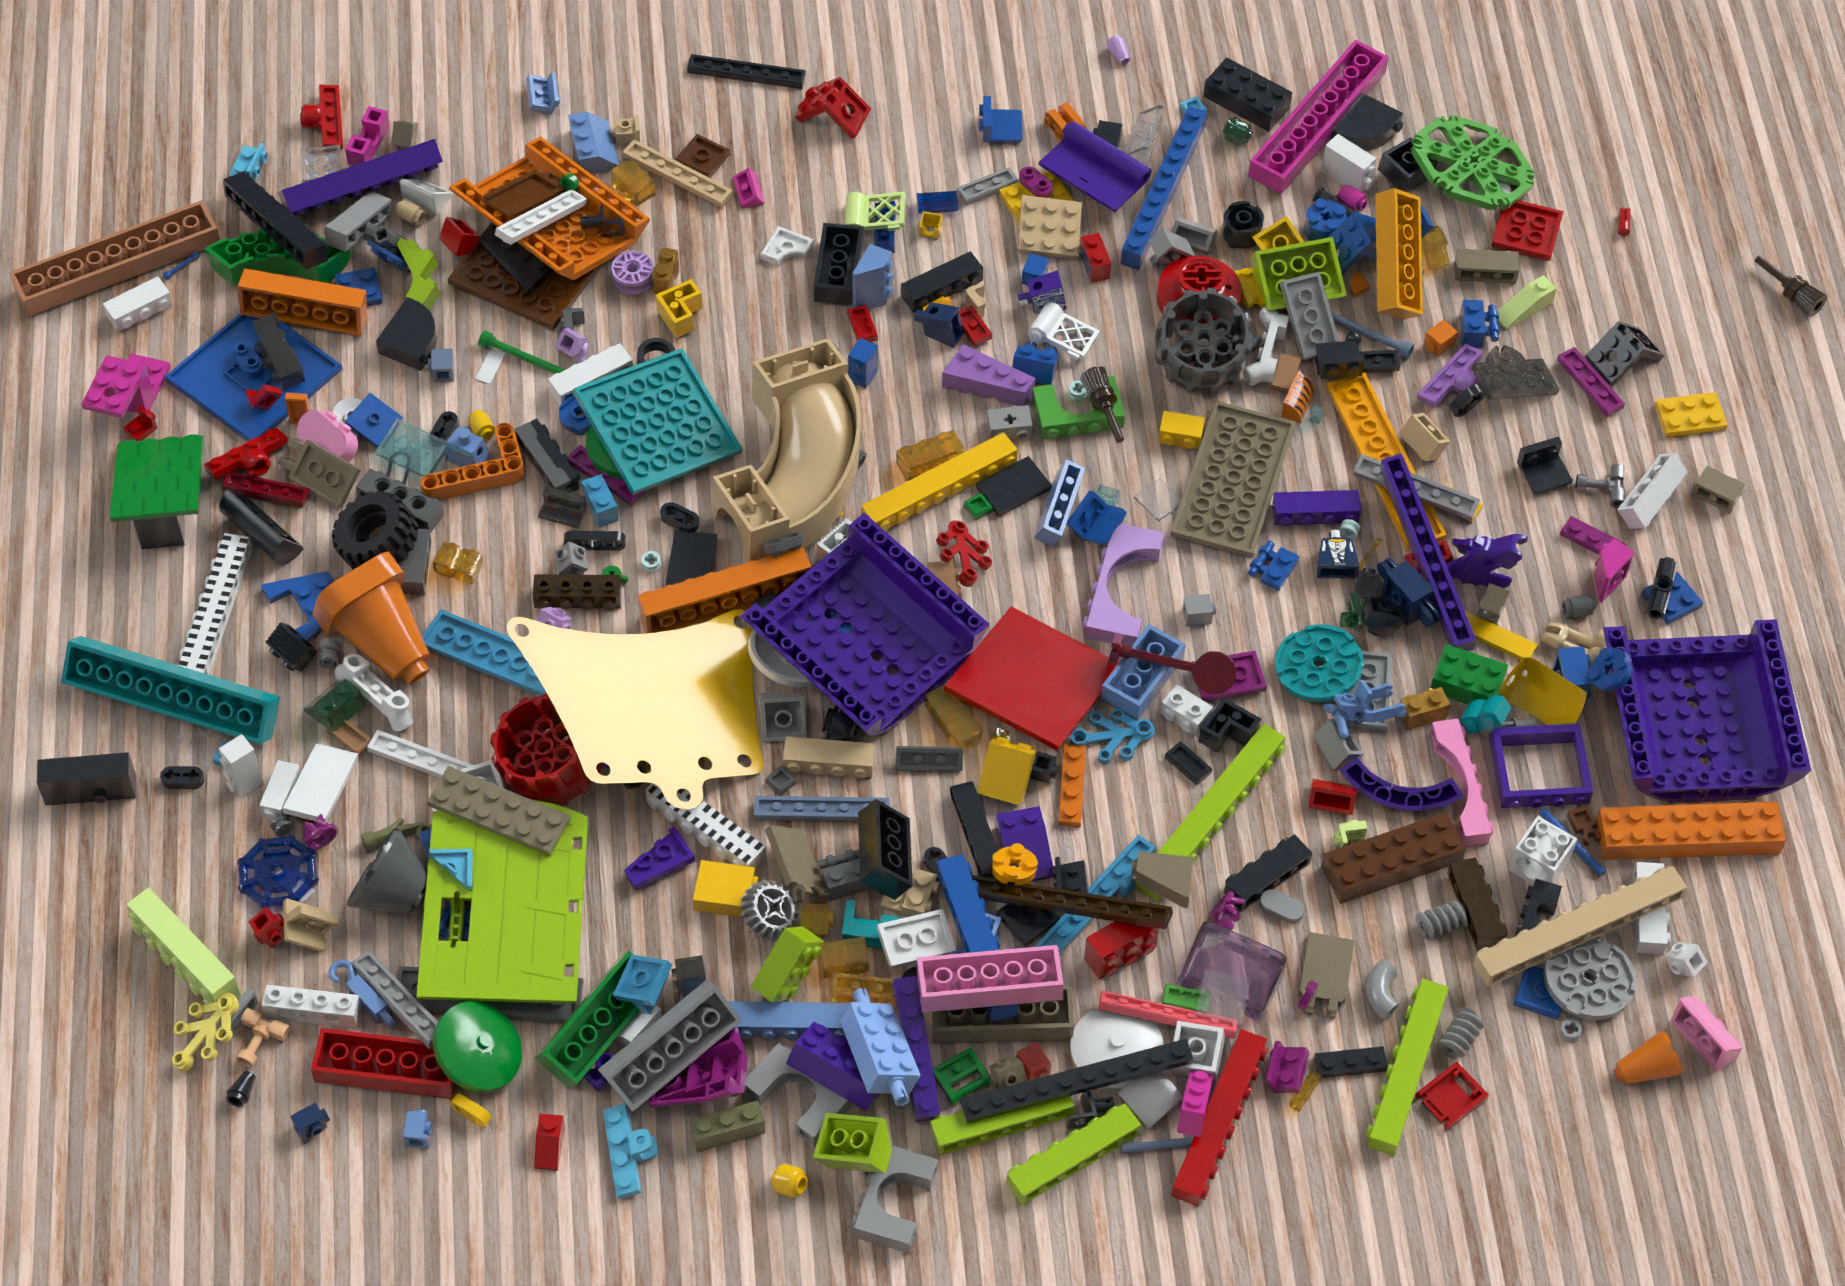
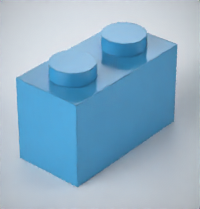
M602 474L583 480V496L598 527L619 521L617 505Z

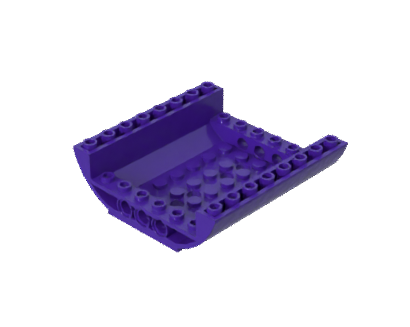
M865 513L849 525L846 540L765 608L762 609L755 603L740 616L750 628L862 730L871 736L879 735L896 727L944 685L974 651L990 625ZM832 611L837 616L834 619H828L825 613ZM848 624L852 627V631L844 633L840 630V627ZM873 654H880L883 659L875 661L871 656ZM895 668L899 673L897 675H890L887 669Z
M1777 619L1755 620L1748 635L1628 640L1625 626L1603 627L1606 647L1609 649L1618 648L1627 653L1631 658L1629 660L1632 667L1631 677L1621 689L1616 688L1615 692L1632 778L1640 792L1649 797L1667 801V804L1753 800L1756 797L1782 790L1801 780L1811 771ZM1690 683L1694 688L1687 689L1683 684ZM1693 701L1698 707L1692 708L1687 702ZM1695 739L1704 740L1706 745H1698ZM1699 758L1708 759L1710 764H1702Z

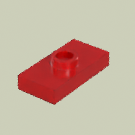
M867 305L847 309V316L856 340L858 341L861 338L868 342L878 341V335Z

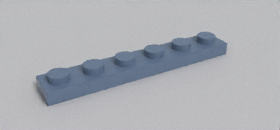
M755 796L754 820L858 821V812L872 801L877 799L889 806V798Z

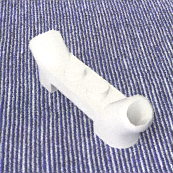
M1264 307L1259 313V320L1268 332L1264 331L1262 344L1265 345L1264 348L1260 347L1257 359L1260 361L1244 369L1243 378L1250 386L1260 382L1271 384L1273 382L1278 359L1271 358L1276 339H1285L1289 323V316L1279 314L1277 310L1267 311V308Z
M358 654L347 655L343 663L339 664L335 669L336 679L341 683L349 682L387 716L392 730L401 731L410 727L413 719L408 710L410 703L408 697L400 690L392 691L369 670L370 663Z

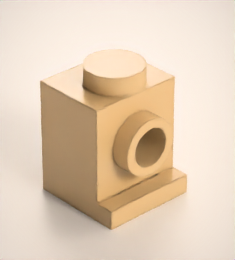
M635 115V118L615 119V125H611L612 137H616L617 145L630 144L634 139L640 142L639 115Z

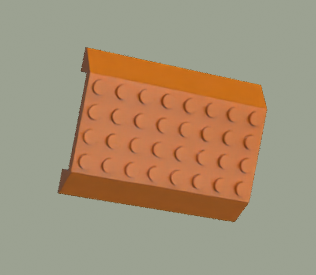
M541 136L525 144L524 158L473 185L464 178L449 186V190L499 227L511 221V219L482 202L485 194L534 169L541 173H552L557 178H561L567 173L575 175L579 181L577 193L587 198L586 206L517 241L558 274L572 280L581 277L634 246L650 222L648 216ZM603 204L606 219L623 218L625 235L602 237L599 227L581 229L580 216L598 215L600 213V205ZM611 224L608 228L612 231H617L620 229V226Z

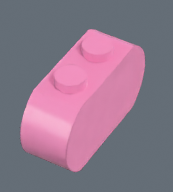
M310 410L306 412L298 423V437L304 443L306 440H311L345 461L350 462L358 449V440L350 431L351 428L347 424L339 422L336 419L337 416L331 411Z

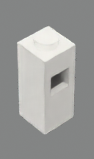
M280 760L277 761L259 805L262 816L266 819L273 821L281 815H287L283 813V806L301 773L299 765Z

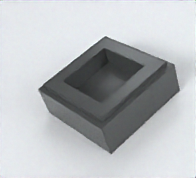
M782 766L765 778V783L779 796H782L797 784L796 779Z

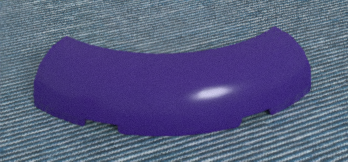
M1360 757L1339 769L1344 777L1361 793L1378 803L1396 809L1418 811L1434 809L1464 797L1453 777L1438 784L1425 787L1401 786L1376 775L1364 764Z

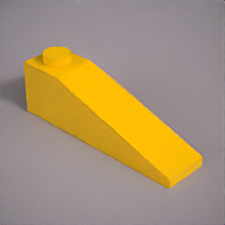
M1287 216L1252 237L1260 250L1304 242Z

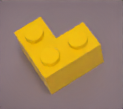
M692 279L655 295L656 309L675 338L694 331L692 313L702 309V293Z

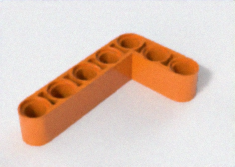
M504 422L498 424L495 428L496 443L500 455L499 459L427 474L420 481L423 495L443 500L521 482L524 478V467L513 426Z

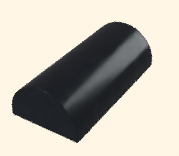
M226 490L219 503L220 512L247 537H250L277 564L289 563L303 551V546L251 499L230 490Z

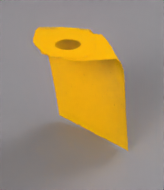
M1531 657L1523 658L1514 667L1502 683L1499 696H1504L1508 702L1533 715L1547 725L1575 724L1581 715L1587 692ZM1527 670V675L1522 676V673ZM1515 675L1514 680L1506 686L1508 680Z

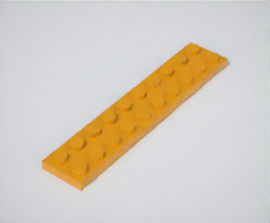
M1362 373V376L1346 377L1328 382L1326 389L1359 456L1363 454L1381 461V459L1402 453L1409 472L1416 474L1366 373ZM1373 483L1406 551L1411 550L1388 489ZM1421 501L1437 542L1446 540L1447 534L1433 506Z

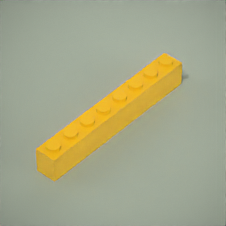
M1003 432L862 504L861 515L865 513L884 531H887L893 525L905 522L909 517L924 512L926 508L939 504L944 499L957 495L963 489L974 486L984 478L1017 462L1018 449Z

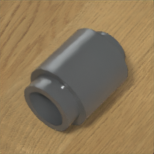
M1589 594L1568 597L1562 601V611L1566 618L1570 617L1573 619L1592 615L1593 610L1596 609L1595 600Z

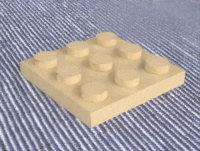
M1022 195L1017 253H1031L1077 260L1079 255L1082 202Z

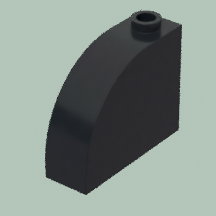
M1362 93L1332 130L1331 140L1339 134L1364 151L1377 149L1385 145L1396 132L1399 133L1404 124L1402 122L1403 113Z
M407 297L377 338L378 354L422 371L424 366L428 365V358H431V350H435L437 345L436 327L431 312L420 302Z

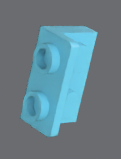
M260 143L258 148L243 145L229 173V177L245 172L254 180L258 178L263 163H266L268 159L265 144Z

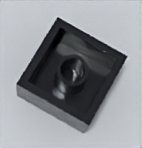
M1412 137L1382 153L1377 169L1399 190L1407 193L1428 181L1411 153L1413 146ZM1429 159L1432 166L1436 170L1438 161Z

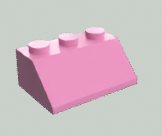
M1697 996L1681 998L1671 1021L1710 1066L1718 1072L1738 1059L1742 1050L1739 1040L1730 1035L1725 1029L1723 1022L1714 1017L1706 1003L1701 1002Z

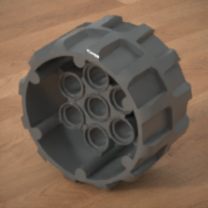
M1207 288V291L1198 292L1190 289L1184 291L1183 297L1176 302H1168L1164 308L1161 320L1157 323L1155 336L1156 363L1163 365L1166 371L1165 378L1171 383L1176 382L1185 387V391L1189 393L1209 391V394L1217 393L1218 388L1227 383L1232 385L1237 382L1241 370L1248 365L1254 336L1250 330L1251 317L1249 313H1243L1242 309L1237 305L1235 297L1232 295L1227 297L1217 293L1215 288ZM1194 315V320H1193V322H1191L1190 320H1187V319H1186V320H1181V319H1183V318H1185V317ZM1212 316H1215V317H1217V318H1219V319H1217L1216 321H1213V320H1212V318H1213ZM1204 319L1208 323L1200 324L1198 320ZM1223 328L1226 332L1218 333L1216 329ZM1183 329H1186V330H1188L1190 333L1187 334V335H1184V334H1182L1180 331L1183 330ZM1173 332H1175L1176 340L1179 342L1178 347H1169L1166 338H1171ZM1230 335H1237L1240 340V344L1236 345L1235 350L1232 349V343L1228 340ZM1204 338L1207 339L1209 342L1203 344L1199 342V339ZM1223 347L1227 352L1221 353L1217 349ZM1189 349L1191 353L1184 354L1181 352V350ZM1207 358L1210 362L1202 363L1200 359ZM1215 360L1220 363L1231 360L1222 366L1213 368ZM1192 361H1194V362H1195V367H1194V366H1191V365H1188V363H1191Z

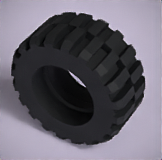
M376 491V493L368 492L365 496L360 495L355 498L354 502H349L346 505V509L344 511L341 510L338 514L339 518L335 520L333 525L335 529L332 530L333 547L353 570L384 552H390L398 565H400L399 563L402 560L405 561L409 551H412L415 547L414 541H417L418 523L415 516L399 497L390 492ZM384 525L383 529L380 531L378 535L366 541L367 537L375 529Z

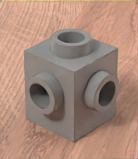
M568 542L555 552L558 574L581 575L588 570L585 548Z

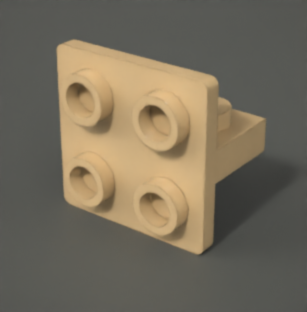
M291 899L283 901L285 941L323 951L325 949L324 934L338 925V916Z

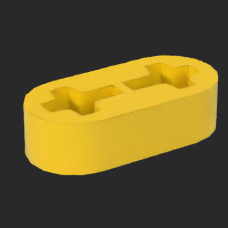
M457 1093L449 1103L457 1113L481 1128H485L492 1120L491 1114L486 1109L460 1093Z

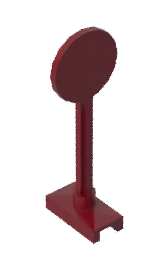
M1115 633L1111 645L1112 650L1107 664L1116 666L1119 657L1127 659L1131 657L1189 671L1193 674L1195 684L1200 690L1208 694L1226 692L1232 687L1236 679V667L1233 660L1220 651L1204 653L1193 663L1134 649L1132 646L1123 644L1124 634Z

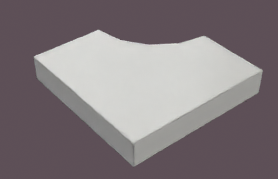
M778 226L761 252L760 259L779 266L788 258H806L814 246V239Z

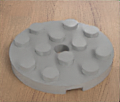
M1601 937L1594 938L1550 958L1544 963L1543 978L1550 996L1562 1009L1579 1018L1604 1020L1614 1017L1627 1007L1635 992L1636 976L1630 960L1619 947L1602 941ZM1589 973L1595 978L1594 982L1584 978V974Z

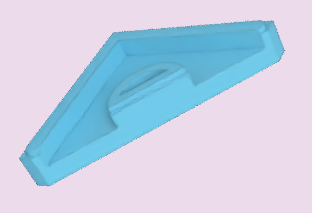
M472 849L429 850L430 857L464 887L472 890Z

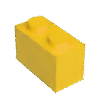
M1163 411L1158 443L1199 450L1205 417Z

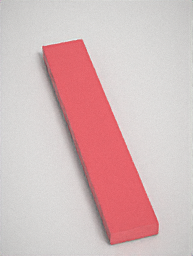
M1101 991L1098 1005L1100 1010L1173 1026L1177 1025V1021L1220 1027L1224 1028L1225 1037L1232 1039L1236 1037L1238 1021L1107 991Z

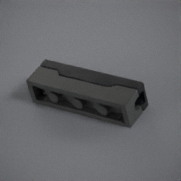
M536 418L515 428V435L519 446L557 500L579 489L580 475L577 469H572L565 453L562 454L557 441L550 438L545 424L541 425Z

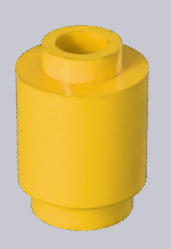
M475 410L470 413L468 424L474 434L484 440L491 439L495 434V426L487 413L482 410Z

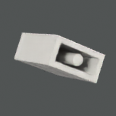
M1337 134L1325 146L1321 171L1340 184L1351 185L1363 193L1365 190L1368 191L1373 184L1372 178L1376 170V158Z

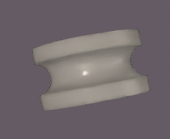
M1568 1019L1562 1023L1560 1035L1563 1040L1573 1043L1581 1037L1582 1027L1578 1021ZM1570 1027L1574 1028V1032L1572 1034H1568V1030Z

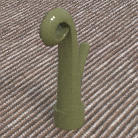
M400 818L384 829L373 833L369 831L361 834V839L365 851L376 849V846L382 845L394 827L400 829L404 837L416 833L417 837L421 839L419 833L431 829L432 825L425 822L402 825L404 820Z

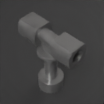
M1612 464L1610 477L1607 476L1606 481L1587 479V475L1577 474L1576 491H1585L1586 487L1605 489V493H1610V506L1619 508L1624 502V488H1621L1624 480V465Z

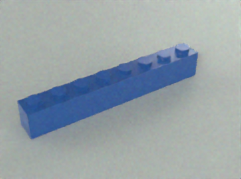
M963 854L937 860L936 874L965 953L999 950V939L997 935L993 936V924L991 918L986 917L984 899H980L978 896L979 887L977 881L972 880L970 863H966ZM1021 1004L986 1007L990 1021L993 1022L1017 1016L1018 1006Z

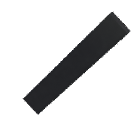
M691 54L687 67V73L797 89H803L806 78V70L696 54Z

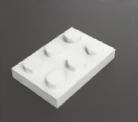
M943 909L881 923L876 927L890 969L917 963V957L955 954L957 951Z

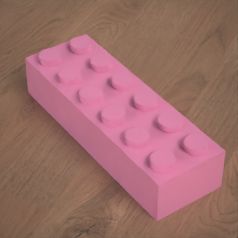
M1057 945L917 957V978L922 1012L1063 1000L1064 984Z

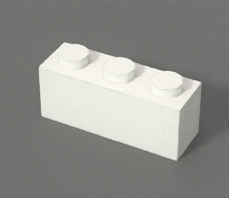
M159 277L151 279L103 303L106 316L117 332L148 319L150 316L173 305L170 292Z
M242 734L219 748L221 754L219 761L224 767L222 771L227 778L226 784L232 793L236 791L242 798L264 784L255 750Z

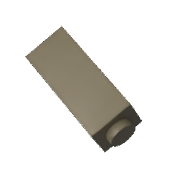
M1138 851L1137 860L1133 859L1131 873H1136L1135 882L1183 908H1188L1193 857Z

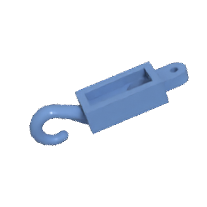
M347 960L333 962L329 968L330 979L335 983L339 982L335 971L340 967L347 968L349 976L346 983L348 993L359 995L362 1008L377 1024L383 1022L389 1029L396 1026L395 1020L389 1014L387 1004L359 975L355 974V969L351 962Z

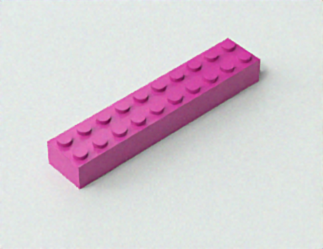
M1355 39L1250 160L1248 177L1282 194L1332 136V130L1362 93L1367 95L1386 73L1389 57Z

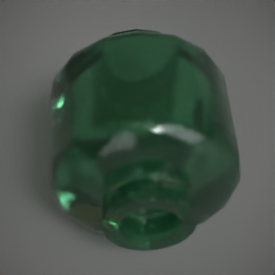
M1239 117L1228 119L1222 130L1224 139L1237 146H1241L1244 142L1248 143L1253 134L1250 131L1251 124Z

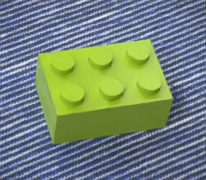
M803 926L784 928L750 987L770 1002L793 999L799 991L798 986L801 980L805 979L810 973L811 963L821 954V946L824 941Z

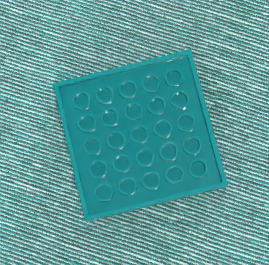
M683 348L573 389L572 393L632 495L742 453V446Z

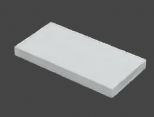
M316 743L283 806V813L317 821V817L322 814L325 822H327L358 761V753Z

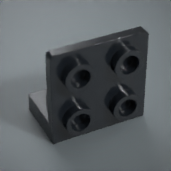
M1559 436L1520 448L1517 464L1534 494L1550 491L1573 482L1559 456L1562 446Z

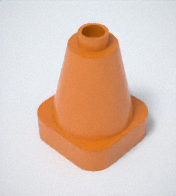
M384 552L327 586L318 595L312 616L328 637L341 634L394 681L404 678L408 685H412L430 671L425 663L429 659L430 653L401 589L405 573L390 552Z

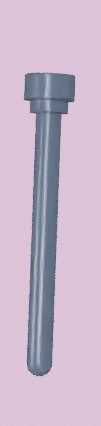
M1331 312L1335 323L1396 349L1401 357L1409 359L1415 346L1409 341L1398 342Z

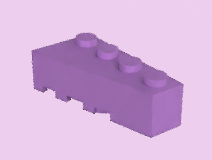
M963 344L942 372V388L949 389L952 387L959 389V392L977 393L979 397L997 398L999 402L1026 406L1032 397L1035 378Z

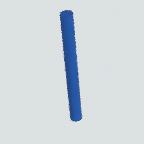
M1546 808L1539 811L1538 814L1544 820L1570 834ZM1576 841L1574 851L1599 877L1603 876L1606 870Z

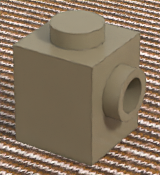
M404 120L394 121L391 145L397 146L398 150L416 145L418 123Z

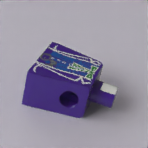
M1058 270L1029 280L1027 282L1029 292L1017 294L1020 306L1032 304L1034 313H1040L1048 302L1058 304L1062 310L1067 309Z

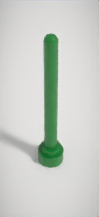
M486 330L479 337L478 345L483 348L494 347L554 374L565 371L561 367L496 340L493 333Z

